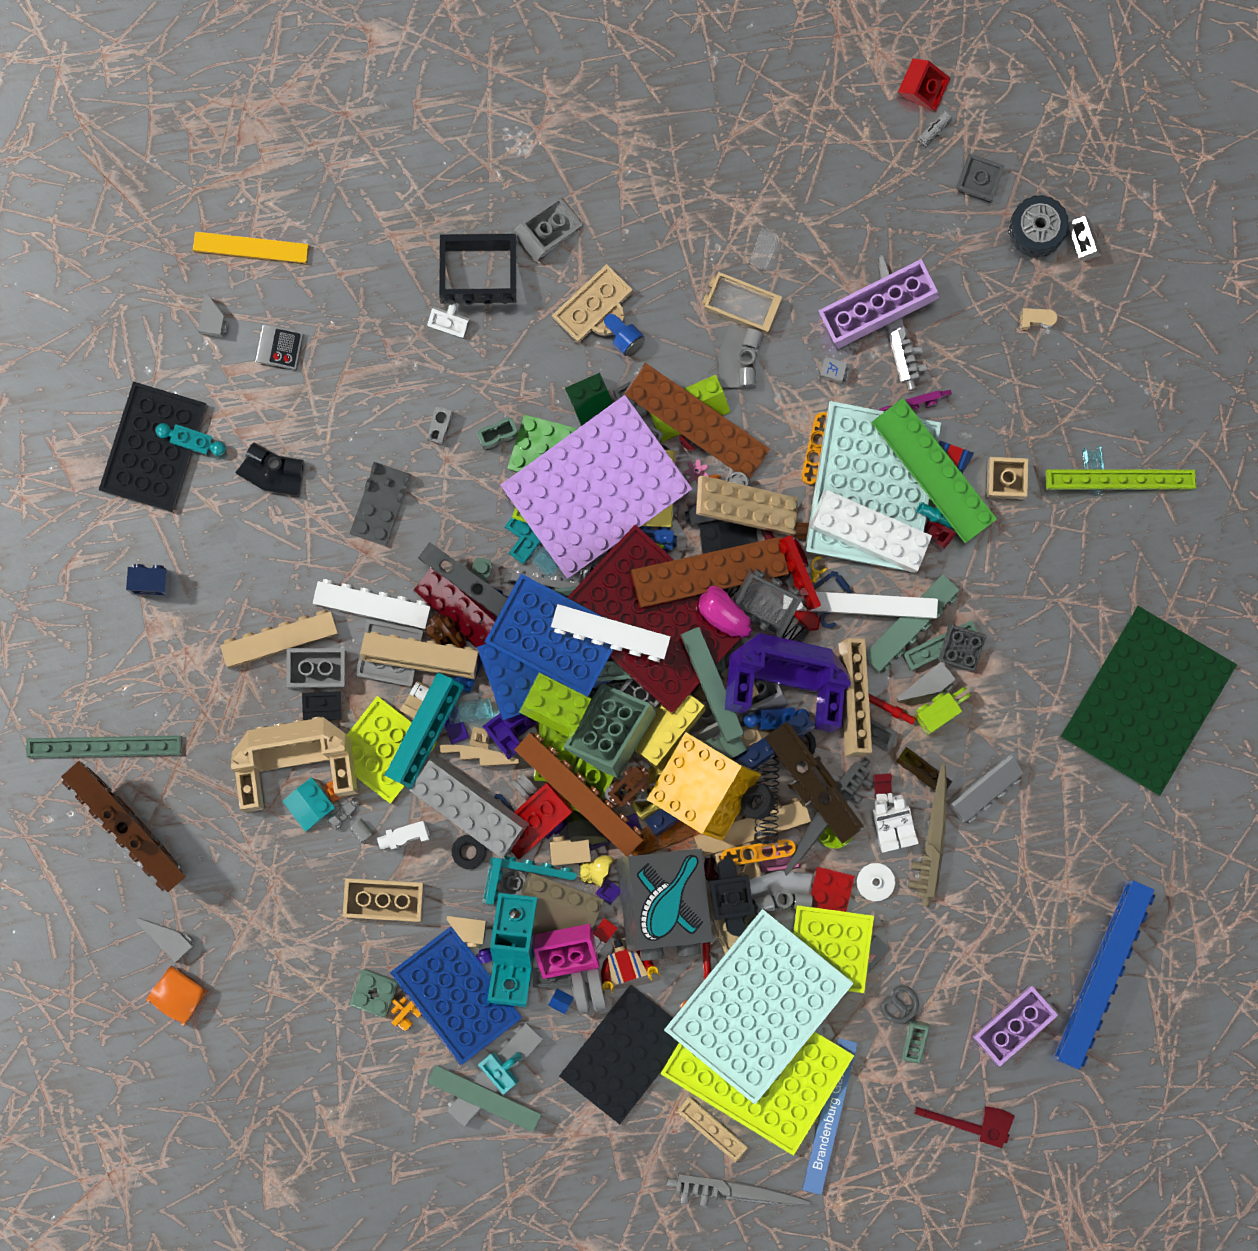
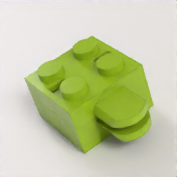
M966 686L953 695L950 693L945 695L942 692L932 699L933 704L929 706L926 703L916 710L918 714L914 717L926 735H929L962 712L958 705L972 695L969 692L958 701H955L954 698L967 690Z

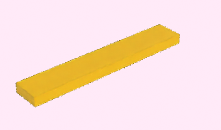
M195 232L193 251L307 264L309 245Z

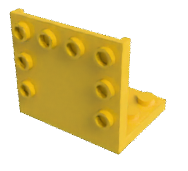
M685 732L647 800L701 834L723 841L742 809L741 799L743 794L746 793L748 788L756 785L761 774L738 764Z

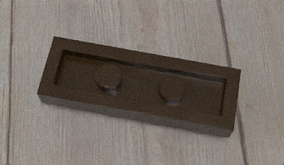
M906 747L896 762L935 791L939 771ZM946 777L948 789L953 781Z

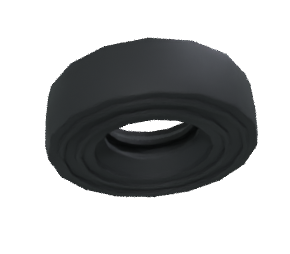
M753 785L748 788L741 799L742 811L749 818L755 820L767 817L775 805L773 792L763 785ZM757 796H763L764 802L762 806L754 809L752 806L753 800Z
M470 835L459 837L453 843L451 849L454 862L464 869L478 867L486 856L485 846ZM467 844L473 845L476 849L475 857L465 859L461 854L463 846Z

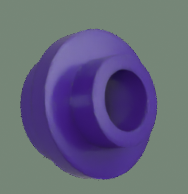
M490 948L481 949L479 954L476 955L480 963L493 961Z

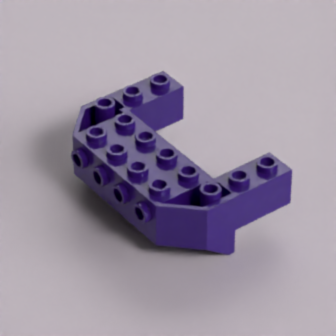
M759 633L730 654L725 710L743 714L750 709L754 679L818 692L814 729L832 733L841 727L844 690L851 686V681L847 669L832 649Z

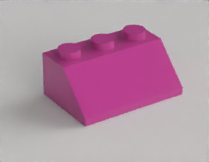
M590 924L534 934L533 950L543 979L599 968L595 937Z

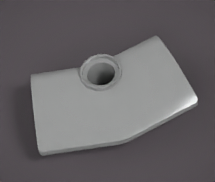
M731 322L729 323L718 353L719 383L722 388H750L757 386L755 358L764 336L762 332L751 328L746 330ZM742 355H750L752 358L751 361H743L741 358Z
M776 871L749 879L755 914L758 915L762 909L770 913L780 909L796 910L797 905L812 907V895L809 894L813 875L790 872L786 876L784 874L785 871ZM780 895L785 897L783 905L779 902Z

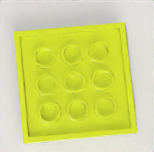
M377 696L347 735L351 737L356 778L391 804L405 786L384 775L412 722ZM435 742V744H434V746H433L431 752H432L433 749L436 747V745L438 744V742Z
M797 905L793 934L853 982L848 991L864 993L874 916Z

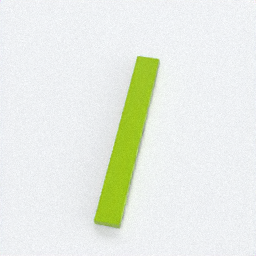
M1047 469L1045 471L1046 490L1196 489L1195 470Z

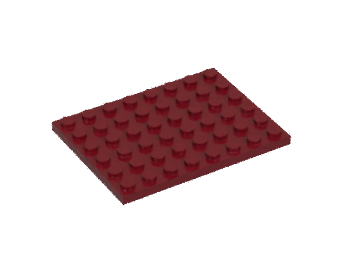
M634 525L567 598L604 618L670 636L665 658L660 659L659 662L648 659L649 655L641 653L640 657L629 654L630 650L622 648V651L613 649L609 658L672 714L700 683L680 634L699 627L715 665L735 645L741 636L731 637L714 627L702 616L699 611V598L701 595L644 608L639 607L631 570L673 561L674 559L638 526Z

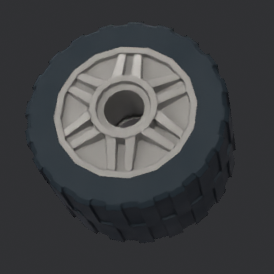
M1035 195L1023 200L1017 206L1009 222L1010 239L1015 248L1030 257L1047 256L1056 251L1068 233L1069 218L1065 208L1062 207L1060 202L1045 195Z

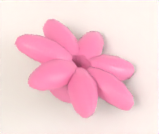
M697 459L695 465L688 462L690 469L685 470L684 473L690 475L689 482H692L695 478L698 482V477L702 475L708 477L709 475L704 472L708 465L700 466L701 462L699 459Z

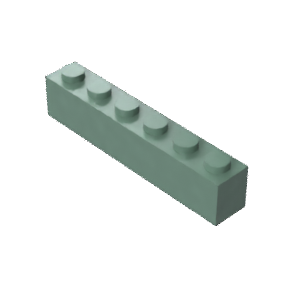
M942 574L920 598L938 599V618L945 611L943 606L947 602L951 605L959 597L956 594L959 589ZM900 617L866 652L867 663L877 673L881 670L885 672L892 665L889 661L894 656L898 659L905 652L903 647L907 643L911 645L918 638L916 634L921 629L925 631L932 624L930 622L932 618Z

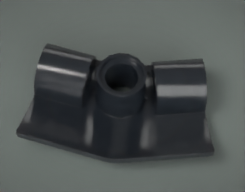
M253 442L246 452L245 460L235 473L264 491L298 496L304 460L278 456ZM276 459L279 461V465L276 468H270L272 460Z

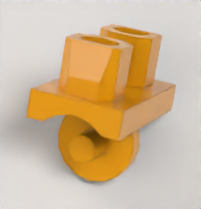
M405 997L399 1002L396 999L392 1000L395 1006L391 1012L394 1015L399 1009L401 1012L391 1023L395 1027L398 1026L407 1031L413 1023L405 1016L411 1011L419 1018L421 1013L412 1001L404 1007L403 1005L408 1001Z

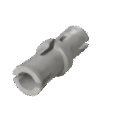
M943 111L934 122L928 124L929 127L918 136V140L924 146H927L936 135H940L941 130L952 120V117L946 111Z

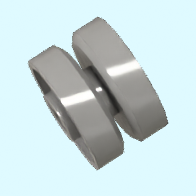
M598 968L588 970L587 983L584 981L582 972L571 973L573 982L572 992L574 1002L577 1003L579 1015L589 1013L588 1001L592 1000L593 1008L596 1012L606 1010Z

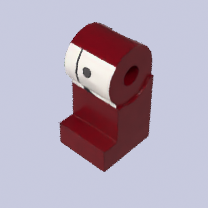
M891 773L873 775L875 801L883 799L886 801L887 806L893 805Z

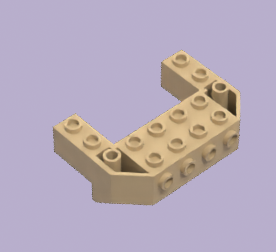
M314 717L311 720H296L293 723L287 724L278 723L270 727L261 726L248 730L232 751L231 770L235 771L240 810L245 813L264 810L260 772L330 760L334 794L338 797L358 794L351 737L324 717Z

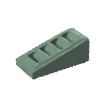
M916 1020L909 1021L902 1060L921 1064L930 1028L928 1023ZM913 1029H921L923 1030V1032L915 1031ZM912 1035L921 1037V1040L914 1039L911 1037ZM910 1043L920 1045V1047L917 1048L909 1045ZM908 1051L917 1052L918 1056L907 1053Z

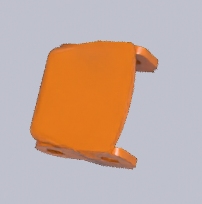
M171 965L148 995L146 1001L151 1002L168 1017L182 1022V1026H186L208 990Z

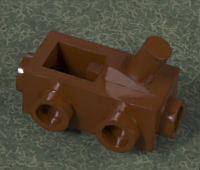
M437 613L428 620L430 623L425 627L427 634L439 645L446 646V644H452L457 646V648H463L467 644L465 642V635L463 632H458L455 629L454 620L450 616H446L444 613L439 616Z
M637 765L634 768L630 766L623 773L625 777L621 781L617 779L609 787L611 789L608 793L611 796L609 799L615 806L620 805L623 807L626 804L629 807L636 800L634 795L638 791L643 793L650 786L648 783L650 772L644 766L640 768ZM621 789L627 791L626 796L620 794Z

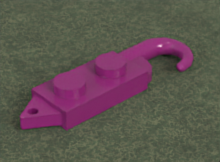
M938 390L905 399V401L915 411L920 409L919 406L927 404V407L938 404L941 398L952 395L951 390L941 392ZM891 405V406H885V407H882V408H880V409H878V410L885 412L886 410H888V409H889L890 407H892L893 405Z

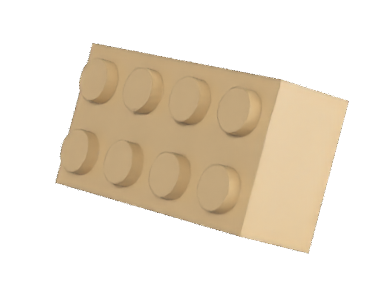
M345 878L343 917L422 922L424 883Z

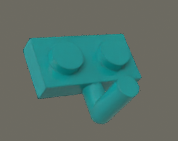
M493 1051L478 1066L504 1095L519 1082L509 1069L522 1058V1054L516 1052L503 1063Z

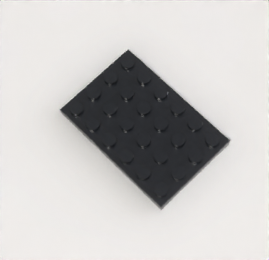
M133 381L99 491L173 513L192 450L169 443L171 439L169 436L167 438L158 437L156 427L161 423H166L172 430H174L176 424L199 431L207 404Z
M630 984L559 1077L620 1125L664 1069L679 1044L676 1039L664 1030L673 1017Z

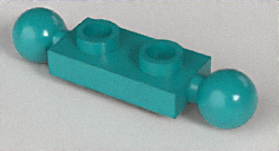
M161 423L156 427L157 436L160 438L171 437L169 442L171 444L205 455L208 449L215 456H222L226 451L225 444L221 441L212 443V436L176 424L174 430L166 423Z

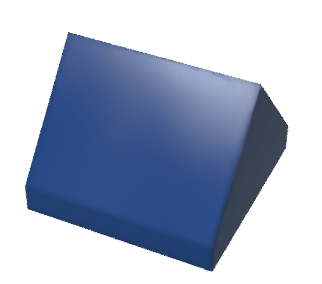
M556 989L548 1006L566 1014L574 997Z

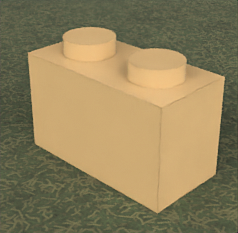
M554 836L553 840H549L552 865L591 862L589 840L571 842L570 838L565 839V836Z

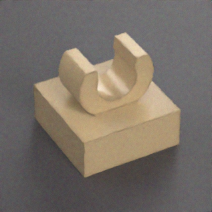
M473 727L469 746L488 749L491 738L484 729Z

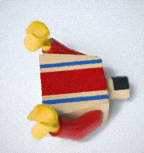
M623 938L612 941L615 953L608 955V958L603 961L601 969L602 993L605 995V989L609 988L613 994V986L646 975L652 981L651 975L657 973L660 977V973L652 960L641 961L640 950L627 952Z

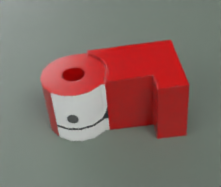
M605 918L593 932L597 954L618 929Z

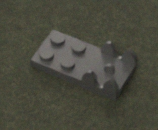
M374 462L349 534L386 547L411 474Z

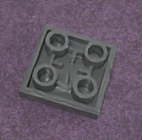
M949 623L938 660L975 672L987 635Z

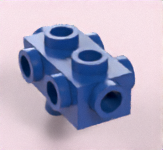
M651 526L639 527L655 543L664 545L663 550L667 554L673 550V547H677V536L673 535L674 531H670V527H658V530H652Z

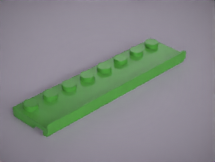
M904 398L871 422L964 543H967L997 519Z

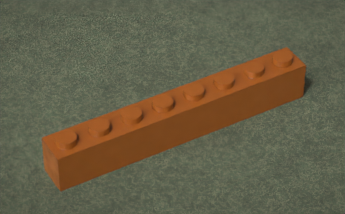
M530 732L514 750L628 857L643 841V832L636 826H630L627 823L629 819L623 813L618 814L614 810L615 806L608 799L604 801L599 796L601 793L594 786L590 788L585 783L587 780L579 772L575 774L571 770L573 766L564 759L562 761L557 757L559 753L552 746L547 747L543 743L544 739L537 732L535 734Z

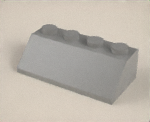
M1010 754L948 806L962 823L966 821L970 823L978 816L976 812L981 808L984 811L993 804L991 800L997 796L999 799L1007 792L1005 788L1010 784L1015 786L1022 780L1020 776L1023 774V771Z

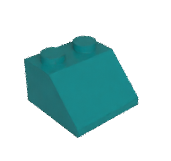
M312 777L282 801L305 832L337 809Z

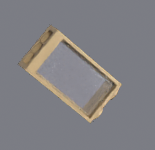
M718 272L717 277L713 276L709 284L712 287L710 294L706 293L702 302L705 305L704 310L768 335L782 296Z

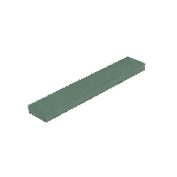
M697 627L680 634L724 741L727 742L743 735L744 733L735 712L725 710L726 690L700 628Z
M437 1065L434 1066L427 1081L428 1084L531 1132L534 1131L541 1116L536 1111Z

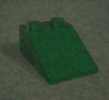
M600 373L565 387V393L580 426L613 404Z

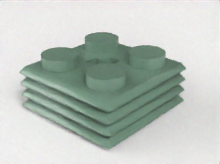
M362 969L349 1005L386 1018L398 983L391 978ZM377 988L379 997L372 999L369 991Z

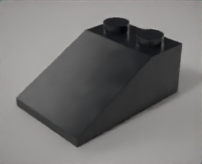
M737 523L699 525L701 554L758 542L757 529Z

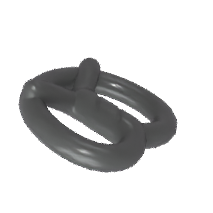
M905 985L897 986L892 991L891 996L885 998L881 1003L882 1014L889 1021L897 1024H904L912 1020L919 1009L917 995L911 988ZM900 991L908 993L913 1000V1004L905 1005L897 997V994ZM892 1002L901 1011L900 1018L892 1016L887 1011L888 1003ZM909 1010H912V1011L906 1016V1012L909 1011Z

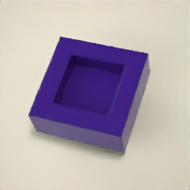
M606 879L595 894L611 905L621 892L618 886L609 879Z

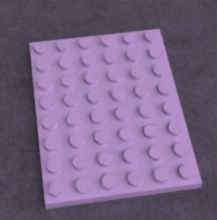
M626 395L622 396L500 485L567 579L617 544L634 525L642 526L692 490L690 484Z

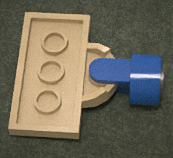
M607 264L552 315V318L577 343L581 342L591 331L603 336L614 334L616 337L613 345L624 356H629L637 351L645 340L644 334L633 324L628 326L624 324L625 316L620 304L633 293V289Z

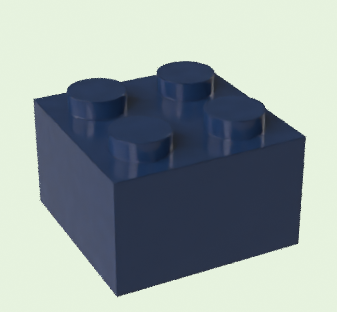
M133 564V567H128L126 584L128 592L141 595L170 596L171 573L164 566L152 565V568H147L143 564Z

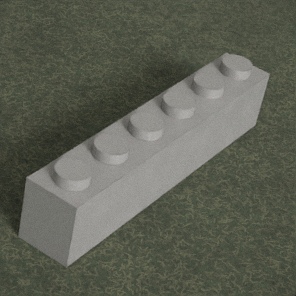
M527 1023L524 1026L520 1024L513 1031L515 1036L511 1040L507 1038L501 1044L500 1048L502 1050L497 1055L505 1063L516 1052L522 1054V1058L509 1069L512 1073L543 1040ZM481 1068L473 1075L476 1078L473 1083L493 1092L498 1090ZM455 1096L447 1104L450 1107L447 1111L463 1126L480 1109Z

